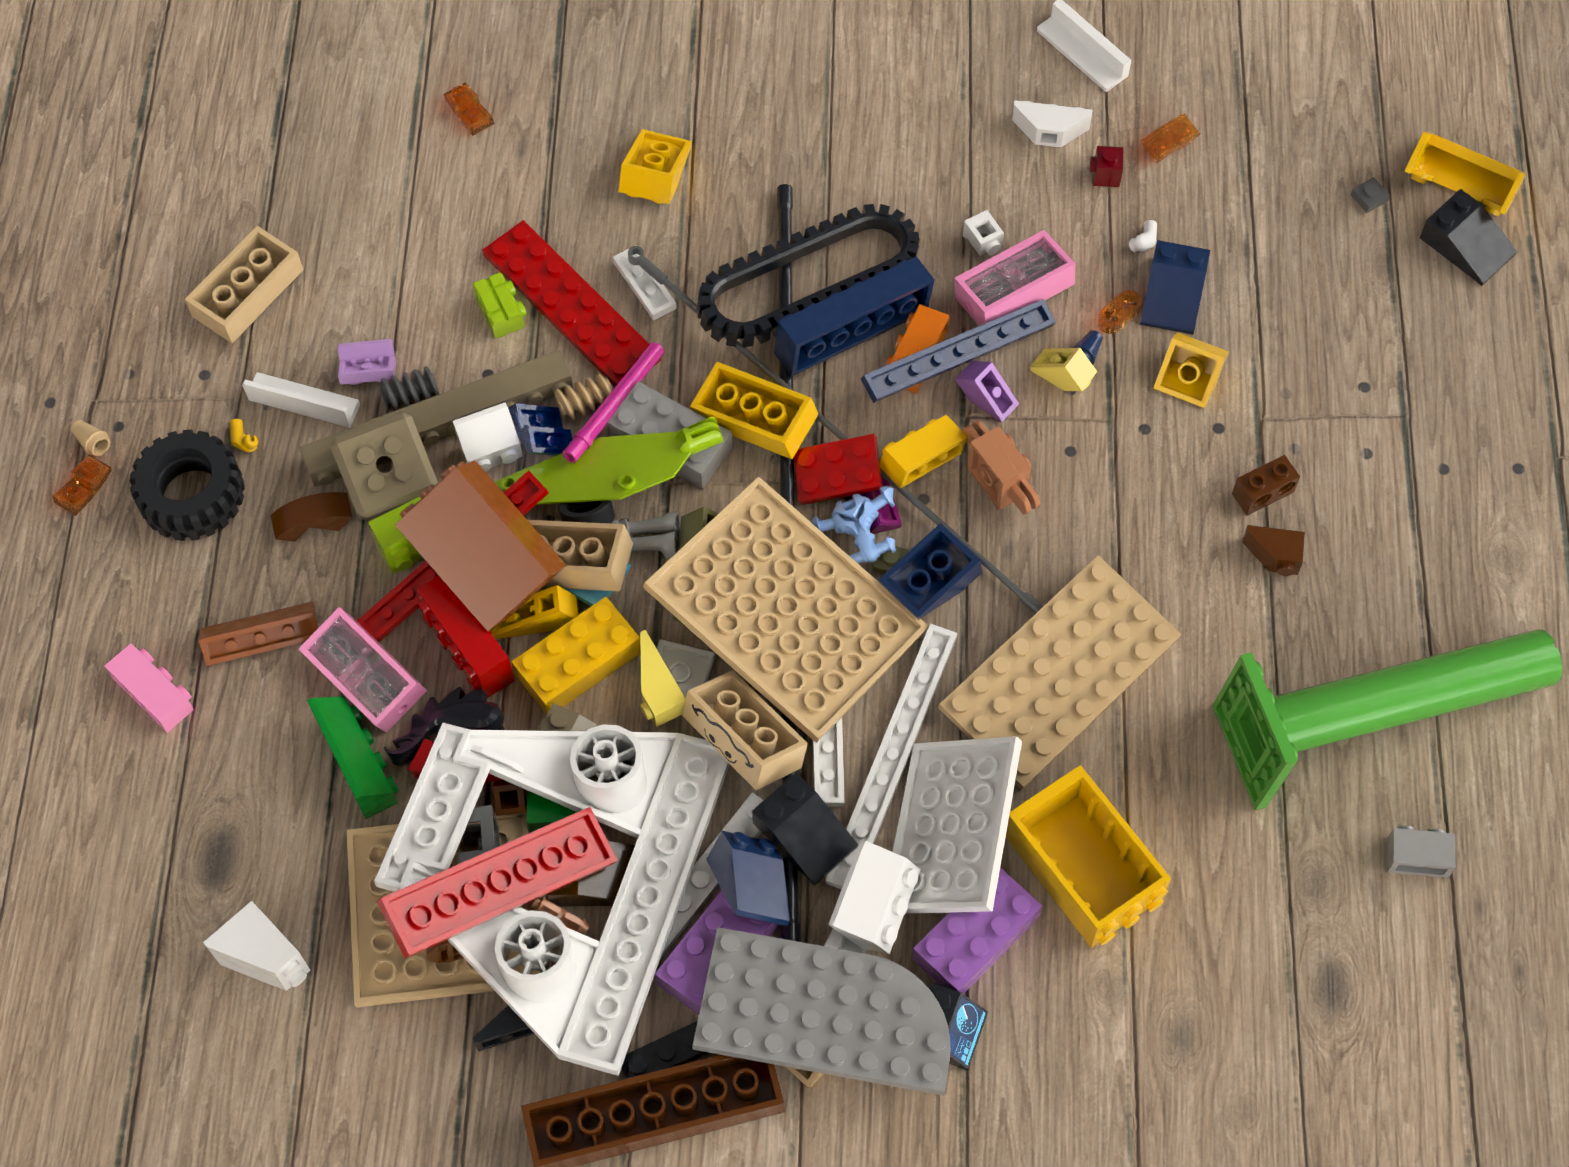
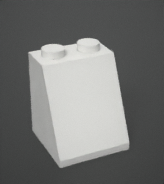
M252 901L203 942L221 966L285 991L300 985L310 971L299 951Z

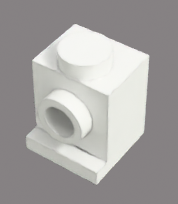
M988 210L964 221L963 237L965 240H969L979 256L985 253L991 256L1001 249L1004 232Z

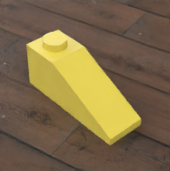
M643 630L640 632L641 694L643 700L640 708L647 720L652 719L656 727H659L683 714L686 698L647 631Z

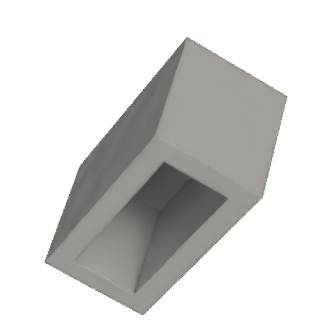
M1399 826L1393 828L1387 838V869L1389 873L1449 878L1456 868L1454 833H1445V830L1437 828L1421 831L1415 830L1412 826Z

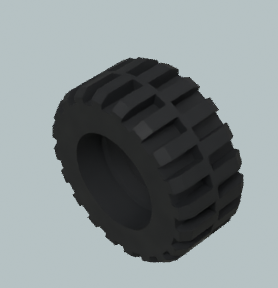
M183 430V433L177 434L176 431L167 433L168 437L163 439L159 437L152 441L153 445L150 448L146 446L140 452L142 455L141 459L137 458L132 466L135 471L130 473L129 480L132 485L130 487L131 495L143 519L146 520L153 530H158L160 535L169 538L172 534L174 540L184 541L185 537H189L191 541L199 540L200 536L205 534L209 537L215 534L214 530L217 528H225L229 524L228 519L230 517L235 518L239 512L237 505L243 503V491L245 490L240 468L230 448L224 445L218 437L211 436L210 438L208 432L198 431L195 434L193 430ZM204 471L211 474V479L206 488L192 498L173 500L164 497L169 483L182 473Z

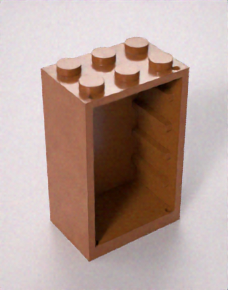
M475 460L467 464L462 461L456 467L452 465L440 476L442 481L435 486L432 484L420 494L422 498L415 505L412 503L399 514L402 519L395 526L483 627L490 631L506 621L567 565Z

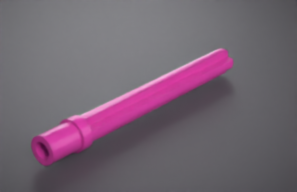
M652 342L582 429L576 432L573 440L562 452L563 457L567 461L576 463L585 450L590 448L593 440L606 426L636 383L644 379L664 354L661 344Z

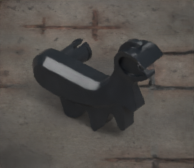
M458 687L450 692L440 703L433 696L430 697L423 715H412L411 731L407 735L393 740V744L399 750L390 751L386 747H384V750L391 758L393 764L403 766L414 759L424 739L439 732L442 723L469 730H505L502 726L504 720L503 712L496 703L487 701L488 696L483 689L473 690L465 695L463 689Z

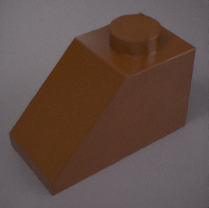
M1247 525L1242 543L1269 572H1277L1282 576L1298 575L1303 563L1305 532Z

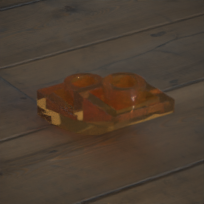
M466 82L443 94L453 112L472 136L495 124L492 115L480 104L478 95Z
M1184 113L1141 140V144L1153 160L1159 163L1176 149L1181 150L1197 138L1200 133Z
M89 454L70 471L72 479L53 495L54 503L76 516L102 487L112 471L111 467Z

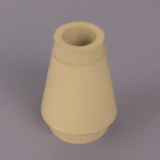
M77 420L73 423L71 432L88 454L101 456L109 449L110 439L106 432L83 420Z

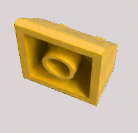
M1177 332L1172 337L1153 389L1205 408L1229 351Z

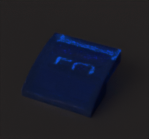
M517 403L509 407L516 433L529 454L557 456L573 440L571 429H563L558 407Z

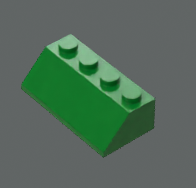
M345 696L319 697L307 700L365 819L398 804L394 794L399 792L392 776L385 777L382 769L387 766L379 751L373 753L370 745L374 744L369 730L367 727L361 730L358 721L362 720V717L354 704L349 706Z

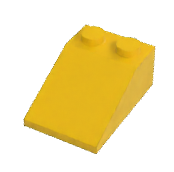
M642 129L622 163L618 192L625 193L633 198L649 199L657 204H670L676 192L692 141Z

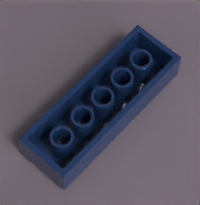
M917 256L908 261L903 260L895 267L886 271H879L873 277L863 282H856L850 288L840 293H832L823 301L816 304L811 303L793 315L788 314L778 321L774 354L791 377L907 322L910 313H915L919 304L929 307L935 279Z

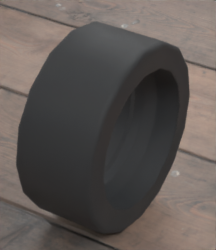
M611 500L560 503L558 506L561 521L611 524L615 517Z

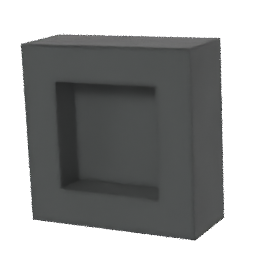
M1374 177L1353 188L1351 196L1366 213L1388 202L1390 197L1388 192Z

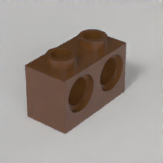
M1283 455L1238 477L1232 495L1248 516L1294 493L1300 475L1287 457Z

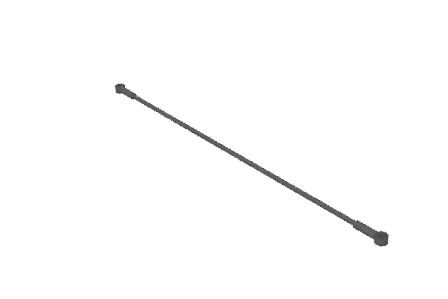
M632 246L629 248L628 261L630 264L639 265L659 284H664L697 313V304L670 282L668 276L644 256V251L641 247ZM638 254V255H640V256H639V257H633L632 255ZM737 340L735 347L777 385L793 390L746 347L743 348V345ZM818 411L816 419L840 440L849 439ZM880 468L881 476L936 525L941 523L981 560V564L1012 590L1020 598L1019 600L1034 614L1043 607L1028 592H1023L905 487L900 489Z

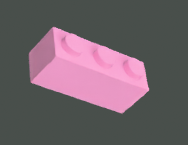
M130 643L104 667L111 678L168 733L194 710L189 702L192 696L182 685L175 687L170 682L173 679L172 676L162 666L157 669L152 664L154 661L153 657L144 648L138 650Z

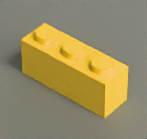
M947 415L937 420L932 419L918 431L912 430L898 442L887 444L882 450L883 455L880 460V468L901 489L961 455L968 437Z

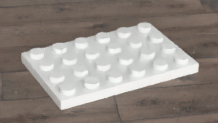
M1018 737L914 743L893 848L894 853L906 857L921 869L918 882L913 889L905 914L993 911L1022 741Z

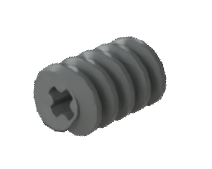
M427 366L424 367L422 376L417 369H414L412 378L406 372H403L401 382L393 375L390 385L385 378H382L379 387L387 413H389L390 404L395 410H399L401 401L407 407L410 406L412 398L418 403L421 401V396L428 399L432 397L433 392L439 395L434 374Z

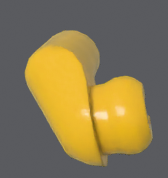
M241 419L230 420L231 444L245 453L255 451L259 442L258 438L255 435L250 437V434H244L243 421Z

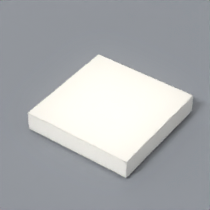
M659 640L657 650L685 698L688 690L708 682L716 658L715 652Z

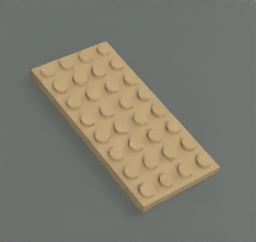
M1098 555L939 704L938 708L970 740L1018 737L1022 741L1015 784L1023 790L1166 652L1182 634Z

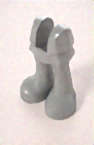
M678 511L668 512L661 517L643 521H627L625 518L621 521L614 520L611 523L624 524L630 538L631 535L663 533L661 535L631 538L633 542L631 553L648 550L660 551L668 561L678 552V537L680 535Z

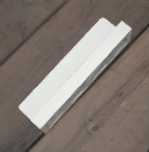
M1057 0L1053 3L1051 17L1037 26V32L1105 92H1108L1129 76L1130 58L1063 0Z
M258 372L253 381L245 379L242 384L250 401L351 428L360 407L358 399Z

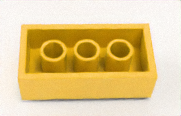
M716 362L690 405L692 411L705 418L714 416L718 425L731 431L732 436L789 459H793L818 416V411L811 397L720 362Z
M604 597L511 662L517 679L547 715L553 703L561 707L566 706L641 653L640 637L610 600Z

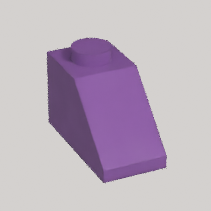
M972 361L955 378L967 398L998 422H1003L1019 405L992 362Z

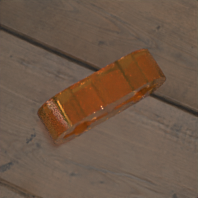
M1132 290L1121 292L1100 311L1098 319L1100 330L1113 334L1123 328L1140 312L1141 296ZM1124 302H1126V303L1133 302V303H1134L1133 306H1132V305H1128V306H1126V307L1123 309V307H1124ZM1115 315H1117L1115 322L1112 320L1106 322V318L1112 319Z

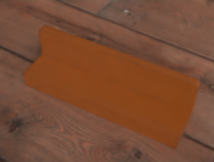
M308 602L201 628L198 640L206 666L304 643L318 629L314 603Z

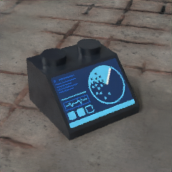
M931 982L929 989L939 1002L948 1024L951 1047L949 1064L968 1070L988 1011L961 992Z

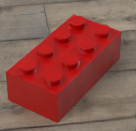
M440 576L435 577L417 589L420 598L417 604L422 611L421 616L429 628L434 627L437 632L436 637L443 649L449 648L453 655L451 657L452 661L460 672L462 670L465 671L468 676L467 682L472 690L483 689L488 696L487 698L515 681L509 657L491 632L483 627Z

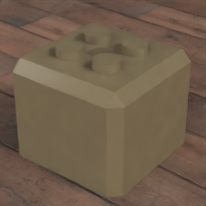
M401 412L337 436L331 444L332 455L356 515L365 521L382 516L420 497V494L433 484L435 486L438 484L413 418L406 413ZM381 457L390 458L393 462L392 470L387 473L378 471L376 468L377 460Z

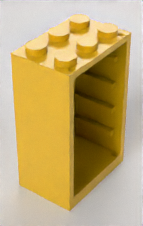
M1081 765L1010 811L1006 831L1007 840L1091 948L1098 943L1101 946L1107 944L1116 936L1115 931L1122 926L1125 929L1130 928L1140 919L1138 915L1147 909L1149 912H1152L1164 903L1163 898L1168 893L1167 888L1171 880L1170 876Z

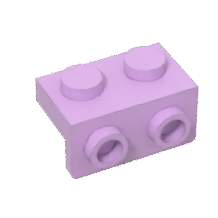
M391 339L338 344L337 349L340 359L338 376L340 385H357L362 382L372 381L381 382L382 378L388 381L395 375L396 358Z

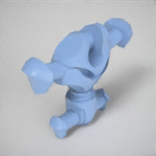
M882 486L880 488L882 494L872 501L858 493L852 495L853 499L844 503L840 500L836 503L832 512V518L820 521L817 516H814L810 519V522L821 532L835 529L836 533L851 534L855 538L854 545L860 551L849 556L858 564L864 561L865 563L875 562L880 557V554L889 550L892 553L896 551L894 539L887 536L886 540L875 544V535L870 533L869 530L873 521L879 515L877 510L888 503L892 508L895 506L893 501L894 489L892 487Z

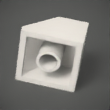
M506 402L453 421L459 448L466 464L475 460L487 472L492 467L510 464L523 457L521 445Z

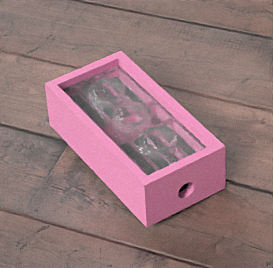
M1042 230L955 277V299L973 320L981 326L1042 299L1045 301L1074 285L1075 263L1045 230Z
M340 607L299 648L376 727L386 733L428 691L349 613Z

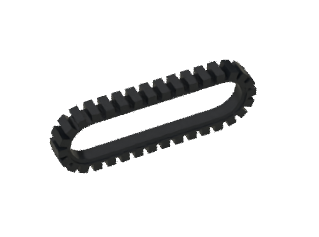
M873 204L863 205L862 214L857 207H854L847 211L846 217L843 213L834 216L832 224L827 219L819 223L818 230L814 225L806 228L804 237L799 231L791 235L790 243L786 238L777 241L776 249H774L772 244L763 247L761 256L757 250L748 254L747 263L743 257L733 260L732 268L728 263L719 266L718 274L712 271L706 276L705 283L702 282L699 289L697 316L698 319L701 318L700 325L705 332L711 330V338L718 342L724 336H727L726 345L736 347L738 339H741L743 348L753 346L755 337L760 344L770 340L771 332L776 338L778 321L788 314L793 315L811 303L816 304L827 299L832 293H840L850 288L856 282H863L873 277L879 271H886L895 267L903 260L908 261L916 257L920 239L919 233L914 232L915 224L911 219L903 221L905 214L898 209L890 215V206L880 204L879 212H876ZM863 230H883L890 233L899 243L900 252L893 258L752 321L737 322L730 320L718 311L715 304L718 296L725 291Z

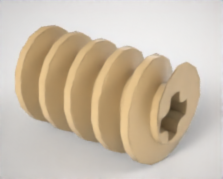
M598 373L595 376V383L590 377L585 379V387L580 381L575 382V391L570 385H566L564 388L565 395L559 389H556L554 391V398L560 415L565 422V415L567 414L572 420H575V411L577 410L583 417L586 416L585 407H589L594 413L596 411V403L601 405L613 389L608 378L606 377L605 379Z

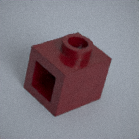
M1097 146L1096 154L1090 157L1089 172H1094L1093 186L1120 187L1123 172V147Z

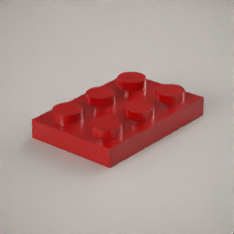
M874 433L800 448L794 455L798 498L801 505L852 496L857 493L877 491L882 487L877 437Z

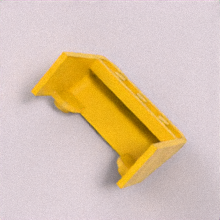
M1423 131L1404 171L1409 174L1412 173L1410 178L1422 184L1429 180L1456 192L1462 189L1475 200L1486 205L1485 209L1487 212L1499 216L1500 213L1504 215L1507 213L1527 174L1448 139Z

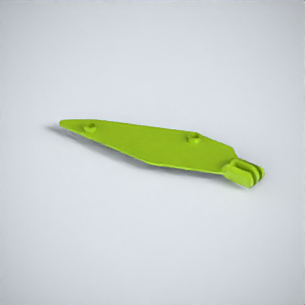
M714 416L676 432L600 437L593 440V444L589 449L585 450L576 463L567 461L561 453L494 481V483L504 492L529 470L549 492L536 505L619 500L674 478L690 455L722 443L723 437Z

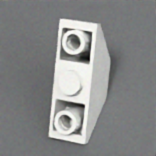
M1015 100L1012 121L1035 145L1061 148L1090 129L1093 110Z

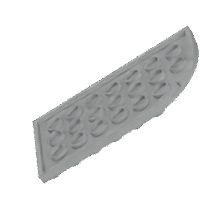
M717 927L693 1041L694 1050L944 1096L951 1051L948 1024L943 1010L933 993L912 972L893 961L874 955Z

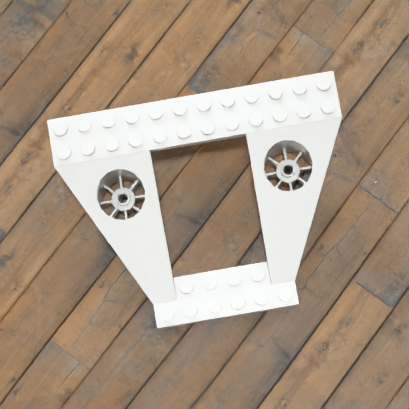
M442 723L375 878L376 887L396 892L448 869L488 773L576 812L591 807L597 821L637 838L600 941L565 927L559 918L547 912L527 911L521 907L448 939L455 949L558 1059L619 1076L730 764L707 740L681 733L630 732L618 725L606 724L590 728L587 731L469 730ZM627 760L633 766L623 764L622 762ZM585 763L593 765L592 767L581 771ZM622 772L627 774L619 780L618 777ZM596 775L598 777V781L594 782L588 778ZM614 780L613 782H610V783H604V781ZM559 946L563 953L562 955L551 953L550 950ZM511 950L519 952L518 956L508 960ZM549 961L556 962L554 966L546 971L545 966ZM523 964L525 967L523 974L512 968ZM541 969L542 973L530 975L531 970Z

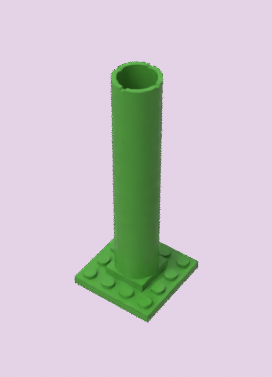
M1536 629L1274 696L1269 688L1267 689L1263 680L1262 667L1259 662L1255 661L1251 652L1240 655L1212 707L1255 810H1259L1268 806L1297 763V752L1554 686L1562 677V661L1558 647L1554 646L1555 641L1552 636L1545 630Z

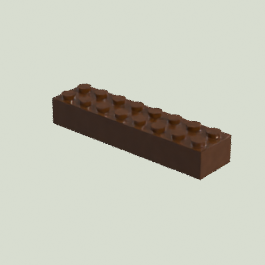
M718 1055L521 1106L534 1167H575L785 1113L784 1100L774 1064L726 1055Z

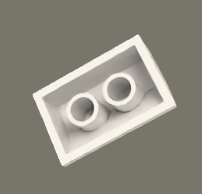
M860 840L828 925L860 948L890 954L892 946L897 939L903 916L908 909L913 889L918 882L921 869L904 856L865 840Z

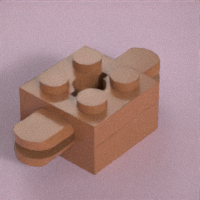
M980 420L973 422L972 426L967 425L964 427L963 432L968 437L967 442L970 445L968 470L998 510L1014 502L1021 513L1026 515L1031 511V508L1036 509L1040 507L1039 496L1029 484L1032 468L1030 460L1025 454H1020L1016 449L1011 435L1005 434L999 426L988 431Z

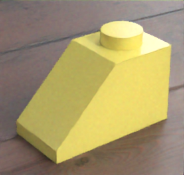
M1081 348L1043 349L1029 367L1033 373L1063 391H1083L1090 385L1091 379L1097 373V370Z

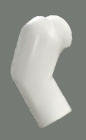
M1154 220L1144 222L1143 233L1137 235L1136 238H1131L1129 241V247L1132 252H1144L1155 246L1157 222Z

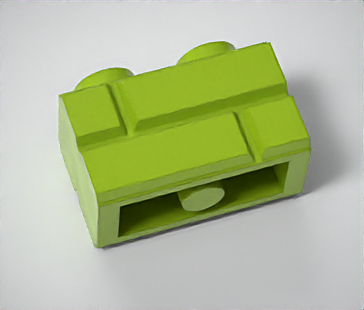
M499 272L489 276L488 279L484 278L473 283L474 296L495 338L498 339L508 335L509 332L513 333L524 328L523 317L527 316L522 301L516 302L514 298L516 290L511 280L506 281L503 274Z

